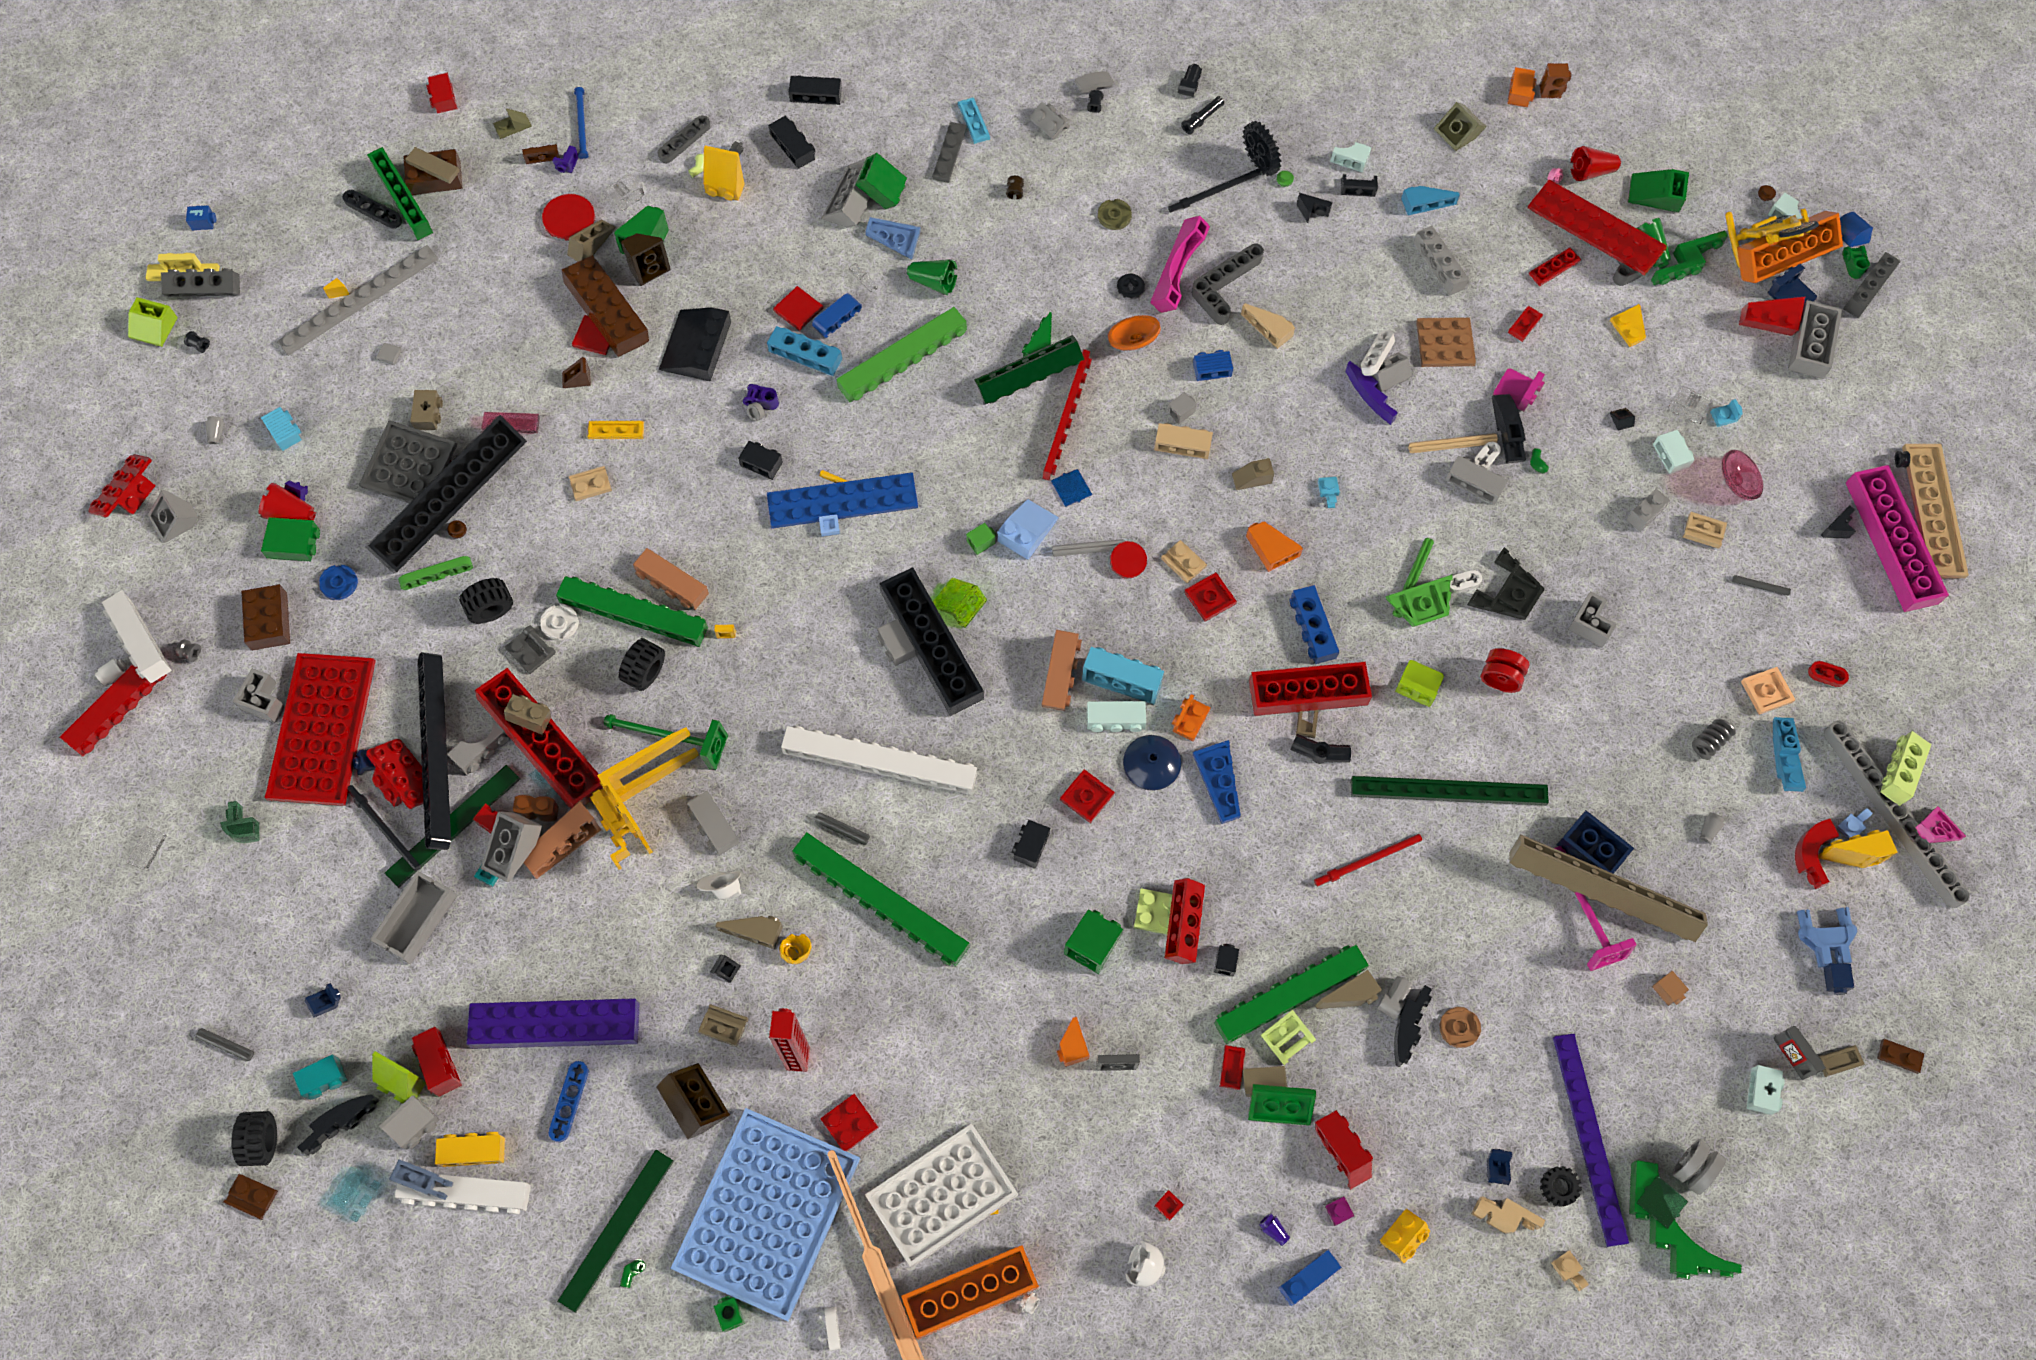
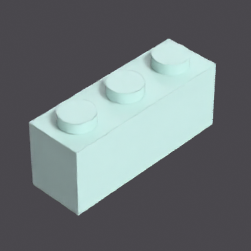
M1145 701L1087 702V730L1102 732L1103 730L1111 729L1112 732H1121L1122 729H1130L1131 732H1140L1142 729H1145Z

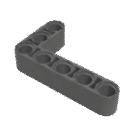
M1257 243L1251 244L1194 281L1192 296L1215 323L1219 325L1226 324L1229 321L1231 307L1217 291L1261 263L1264 253L1262 245Z

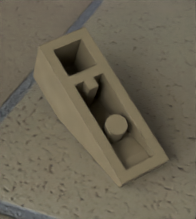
M601 219L569 237L567 256L578 262L594 255L616 227Z
M759 916L717 922L715 925L720 932L771 949H775L783 928L781 922H779L780 920L773 916H768V918Z
M1366 970L1322 998L1315 1007L1317 1009L1362 1006L1366 1002L1370 1005L1379 999L1377 995L1382 989L1371 973Z

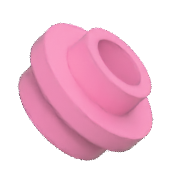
M1553 168L1548 174L1547 179L1560 183L1563 178V170L1561 168Z

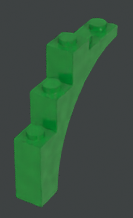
M1639 1160L1632 1162L1629 1214L1636 1215L1635 1219L1649 1220L1650 1218L1649 1244H1655L1656 1248L1661 1250H1669V1247H1671L1670 1273L1677 1274L1676 1278L1682 1280H1690V1277L1697 1276L1698 1273L1712 1275V1272H1718L1720 1277L1734 1278V1275L1741 1274V1264L1723 1260L1707 1252L1680 1228L1663 1198L1659 1182L1658 1164Z

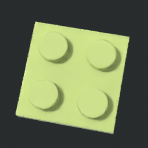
M1141 888L1134 928L1167 934L1172 894Z

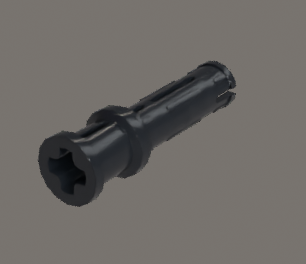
M1217 96L1202 110L1194 112L1188 120H1184L1181 123L1183 131L1188 135L1193 134L1197 127H1201L1204 124V120L1225 104L1224 99H1220L1221 96Z

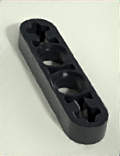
M347 190L343 193L342 198L350 208L389 228L394 229L401 226L402 219L398 212L355 190ZM365 203L370 204L368 208H361ZM379 210L384 211V213L380 216L375 215V213Z

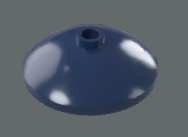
M1145 735L1135 739L1127 747L1124 753L1123 767L1129 780L1136 786L1145 790H1161L1170 786L1177 779L1181 770V757L1178 749L1168 739L1157 735ZM1155 756L1157 759L1152 761L1150 757Z

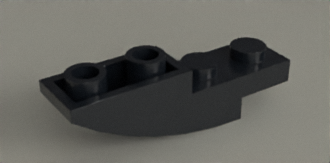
M1510 394L1493 395L1491 397L1497 431H1501L1506 464L1524 462L1526 456L1523 442L1526 441L1516 404Z
M1426 985L1420 990L1415 1001L1408 998L1401 1009L1394 1036L1395 1064L1398 1067L1403 1063H1408L1412 1056V1053L1409 1052L1412 1045L1416 1047L1421 1039V1035H1419L1421 1028L1417 1026L1423 1016L1420 1012L1423 1006L1427 1007L1432 999V996L1429 995L1432 989Z
M370 1094L350 1099L333 1107L308 1125L314 1132L297 1148L308 1156L317 1153L322 1148L321 1144L327 1138L331 1139L338 1133L339 1127L346 1131L357 1127L361 1122L360 1119L365 1114L373 1112L380 1100Z

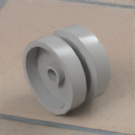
M1698 1139L1683 1154L1674 1167L1672 1175L1680 1182L1689 1180L1688 1188L1699 1195L1717 1178L1727 1159L1717 1151L1710 1153V1146L1702 1139Z

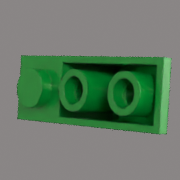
M1049 312L1047 317L1042 318L1040 327L1032 333L1029 344L1026 343L1022 349L1023 357L1051 345V312Z

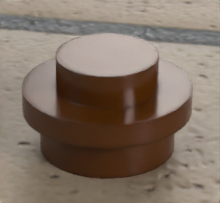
M1763 185L1759 188L1758 195L1761 200L1770 201L1776 196V191L1769 185Z
M454 520L448 526V534L455 539L463 537L467 532V527L462 521Z

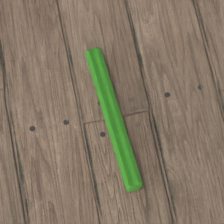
M1424 539L1402 591L1415 587L1434 544L1432 539ZM1394 608L1392 615L1401 618L1402 615Z

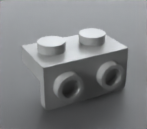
M1041 102L1029 118L1054 140L1064 127H1070L1066 123L1068 119L1061 113L1057 115L1055 113L1057 109L1050 103L1046 105Z

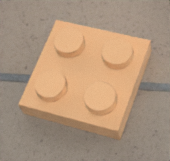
M1778 667L1749 676L1741 681L1759 715L1795 701Z

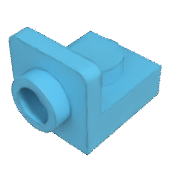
M1736 399L1731 400L1729 405L1714 408L1710 411L1717 427L1735 423L1743 414L1742 407Z

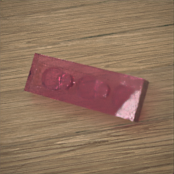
M484 412L482 430L495 417L501 415L518 433H538L539 414Z

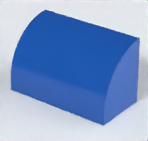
M1854 211L1840 217L1842 240L1849 247L1870 243L1873 230L1871 225Z

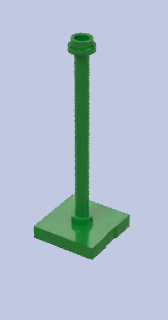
M613 714L606 715L604 719V726H607L609 729L616 726L663 738L674 733L668 730L616 719V716ZM712 719L705 739L689 736L681 742L702 746L699 754L709 769L716 770L728 734L720 721Z

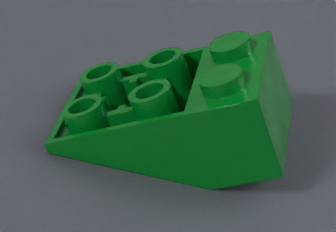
M1667 169L1632 173L1628 203L1679 213L1686 201L1689 172Z

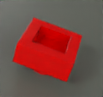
M1170 1190L1154 1205L1168 1221L1184 1206Z

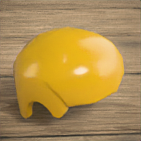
M803 933L798 936L790 934L781 941L779 947L781 958L789 964L804 962L810 954L812 948L811 941Z

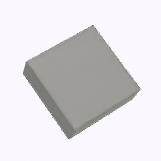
M383 343L377 359L395 365L402 349L398 346Z

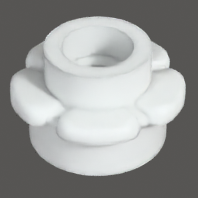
M1032 1292L1030 1295L1026 1294L1020 1304L1023 1307L1022 1312L1034 1313L1040 1301L1038 1297L1034 1296L1035 1293Z

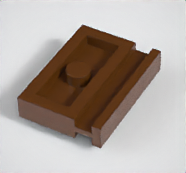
M239 1173L228 1192L229 1195L226 1200L224 1199L223 1203L263 1220L278 1191Z

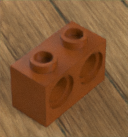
M1568 63L1547 64L1539 84L1541 98H1561L1563 92H1566L1567 82L1571 80V71H1569Z

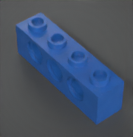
M1315 585L1293 590L1292 596L1289 599L1290 606L1297 613L1295 618L1298 626L1301 625L1302 639L1308 643L1309 658L1313 659L1315 664L1337 659L1339 649ZM1303 607H1309L1311 610L1307 611ZM1309 623H1314L1317 627H1311ZM1315 640H1321L1323 644H1318Z

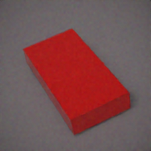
M1230 1045L1224 1046L1219 1087L1241 1089L1246 1048Z

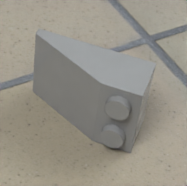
M498 811L481 869L505 882H510L536 846L542 826L517 813Z

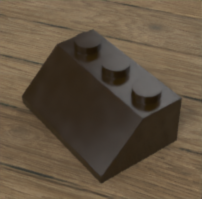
M636 233L621 241L629 270L640 286L671 270L661 237Z
M699 1063L669 1073L656 1086L687 1140L701 1135L730 1116Z

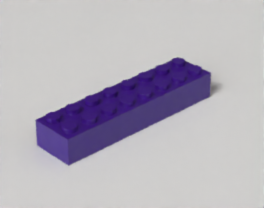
M636 998L470 1003L466 1045L472 1049L638 1044L640 1003Z

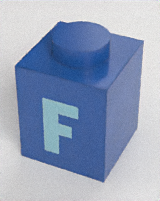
M209 205L187 206L186 222L192 231L213 229L217 218Z

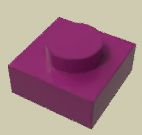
M1345 1197L1325 1206L1335 1226L1354 1217Z

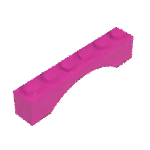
M1200 215L1184 219L1150 301L1161 313L1177 309L1182 296L1180 292V278L1183 269L1193 252L1205 240L1210 225Z

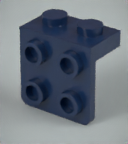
M1801 263L1796 267L1791 266L1782 277L1780 275L1772 281L1773 285L1768 291V294L1774 300L1805 297V304L1807 300L1814 302L1817 299V295L1799 279L1805 269Z

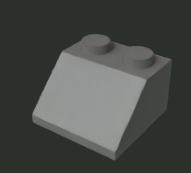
M412 1095L379 1126L400 1147L408 1150L417 1146L421 1141L420 1138L425 1133L428 1134L437 1127L436 1123L439 1121V1118L423 1101Z

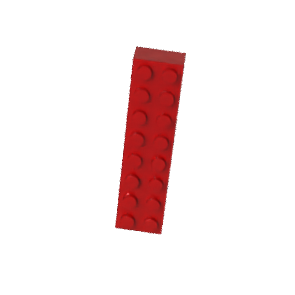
M508 668L475 689L477 700L570 809L580 801L585 806L592 801L590 799L593 796L592 793L603 789L601 781L597 776L599 773L552 719H550L543 735L505 719L504 710L513 694L516 696L523 695L529 698L531 702L537 704V701Z

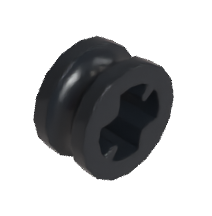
M1897 451L1895 453L1894 460L1897 468L1909 466L1911 459L1908 451L1903 453Z

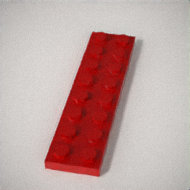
M1550 179L1528 205V209L1644 276L1667 248V245Z

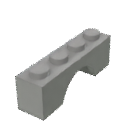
M493 719V728L487 738L477 743L461 741L447 756L463 773L468 775L475 772L484 759H489L499 745L503 746L506 744L509 736Z

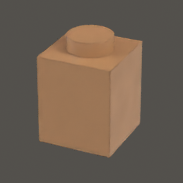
M1673 971L1669 972L1652 986L1668 1006L1673 1002L1677 1005L1686 998L1684 994L1689 990Z

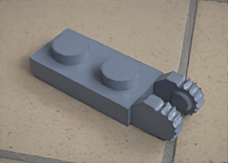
M398 1159L389 1178L393 1182L446 1200L448 1195L441 1191L433 1190L436 1181L446 1187H452L453 1182L439 1177L436 1173Z

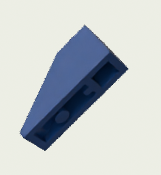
M1328 1249L1278 1287V1289L1290 1306H1293L1342 1267Z

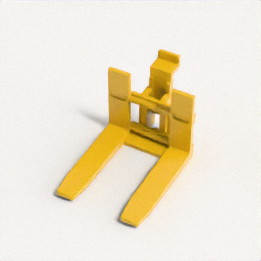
M687 727L668 735L597 775L603 789L592 793L593 796L590 799L603 818L600 822L606 832L611 830L613 836L610 838L616 848L621 846V849L610 855L618 870L622 869L619 862L631 855L626 848L627 844L622 836L629 832L633 833L635 838L639 837L649 854L653 853L623 802L699 756L696 748H693L625 785H622L620 779L689 737L691 734Z

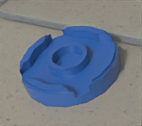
M340 564L341 566L333 565L323 571L319 578V588L325 597L331 600H342L353 594L357 588L358 579L351 567Z

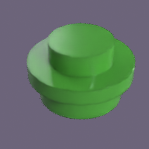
M1281 171L1277 174L1276 180L1279 185L1287 187L1293 183L1294 176L1289 171Z

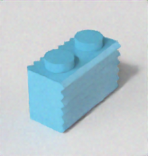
M278 407L260 417L282 451L302 440L299 436L302 432L296 423L292 425L290 421L293 418L287 410L283 411L281 407Z

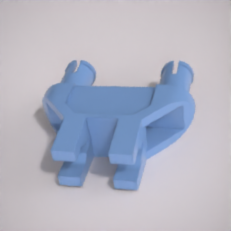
M1849 907L1836 909L1840 926L1830 928L1813 927L1810 910L1806 909V912L1805 910L1796 912L1800 925L1798 936L1802 942L1815 952L1818 968L1832 963L1830 951H1834L1837 963H1852L1849 945L1858 930L1852 924Z

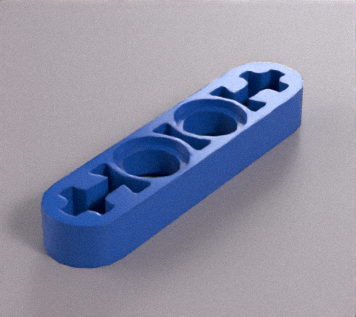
M581 1061L573 1062L568 1069L549 1128V1137L557 1143L564 1142L569 1136L588 1077L589 1069ZM579 1066L584 1070L583 1074L579 1073L577 1078L578 1081H581L580 1084L570 1081L571 1078L575 1080L576 1073L573 1071L578 1069ZM571 1086H576L578 1089V1093L574 1097L567 1096V1090ZM569 1106L571 1114L566 1118L561 1117V1109ZM557 1119L568 1122L567 1125L562 1124L561 1130L564 1131V1134L559 1135L558 1138L554 1134V1130H559L560 1127Z

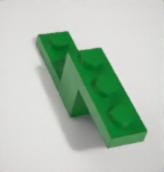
M1726 231L1678 244L1673 252L1678 264L1657 270L1651 279L1653 285H1665L1674 279L1681 280L1687 275L1692 274L1694 276L1699 274L1706 263L1702 253L1711 248L1718 249L1722 247L1728 237Z

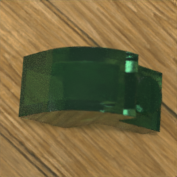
M237 801L228 802V809H226L228 821L220 822L222 830L239 843L260 841L259 822L253 817L243 818V806Z

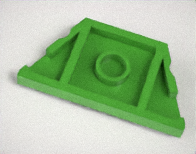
M1449 575L1388 595L1386 600L1412 627L1448 616L1450 610L1449 601L1451 599V592H1449L1450 582L1453 581V576Z

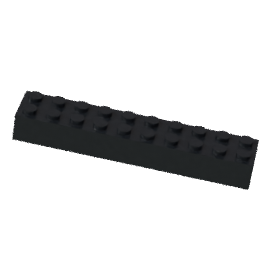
M501 415L495 417L365 548L393 574L397 573L527 440Z

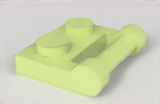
M1293 1010L1261 1034V1037L1283 1065L1289 1062L1288 1059L1307 1044H1312L1316 1041L1315 1037ZM1302 1031L1305 1035L1284 1053L1279 1050L1281 1046Z

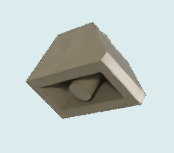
M1270 458L1252 461L1232 473L1236 490L1272 484L1274 471Z

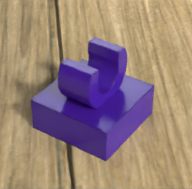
M290 480L284 483L286 490L305 501L308 486H301L300 482L295 483Z

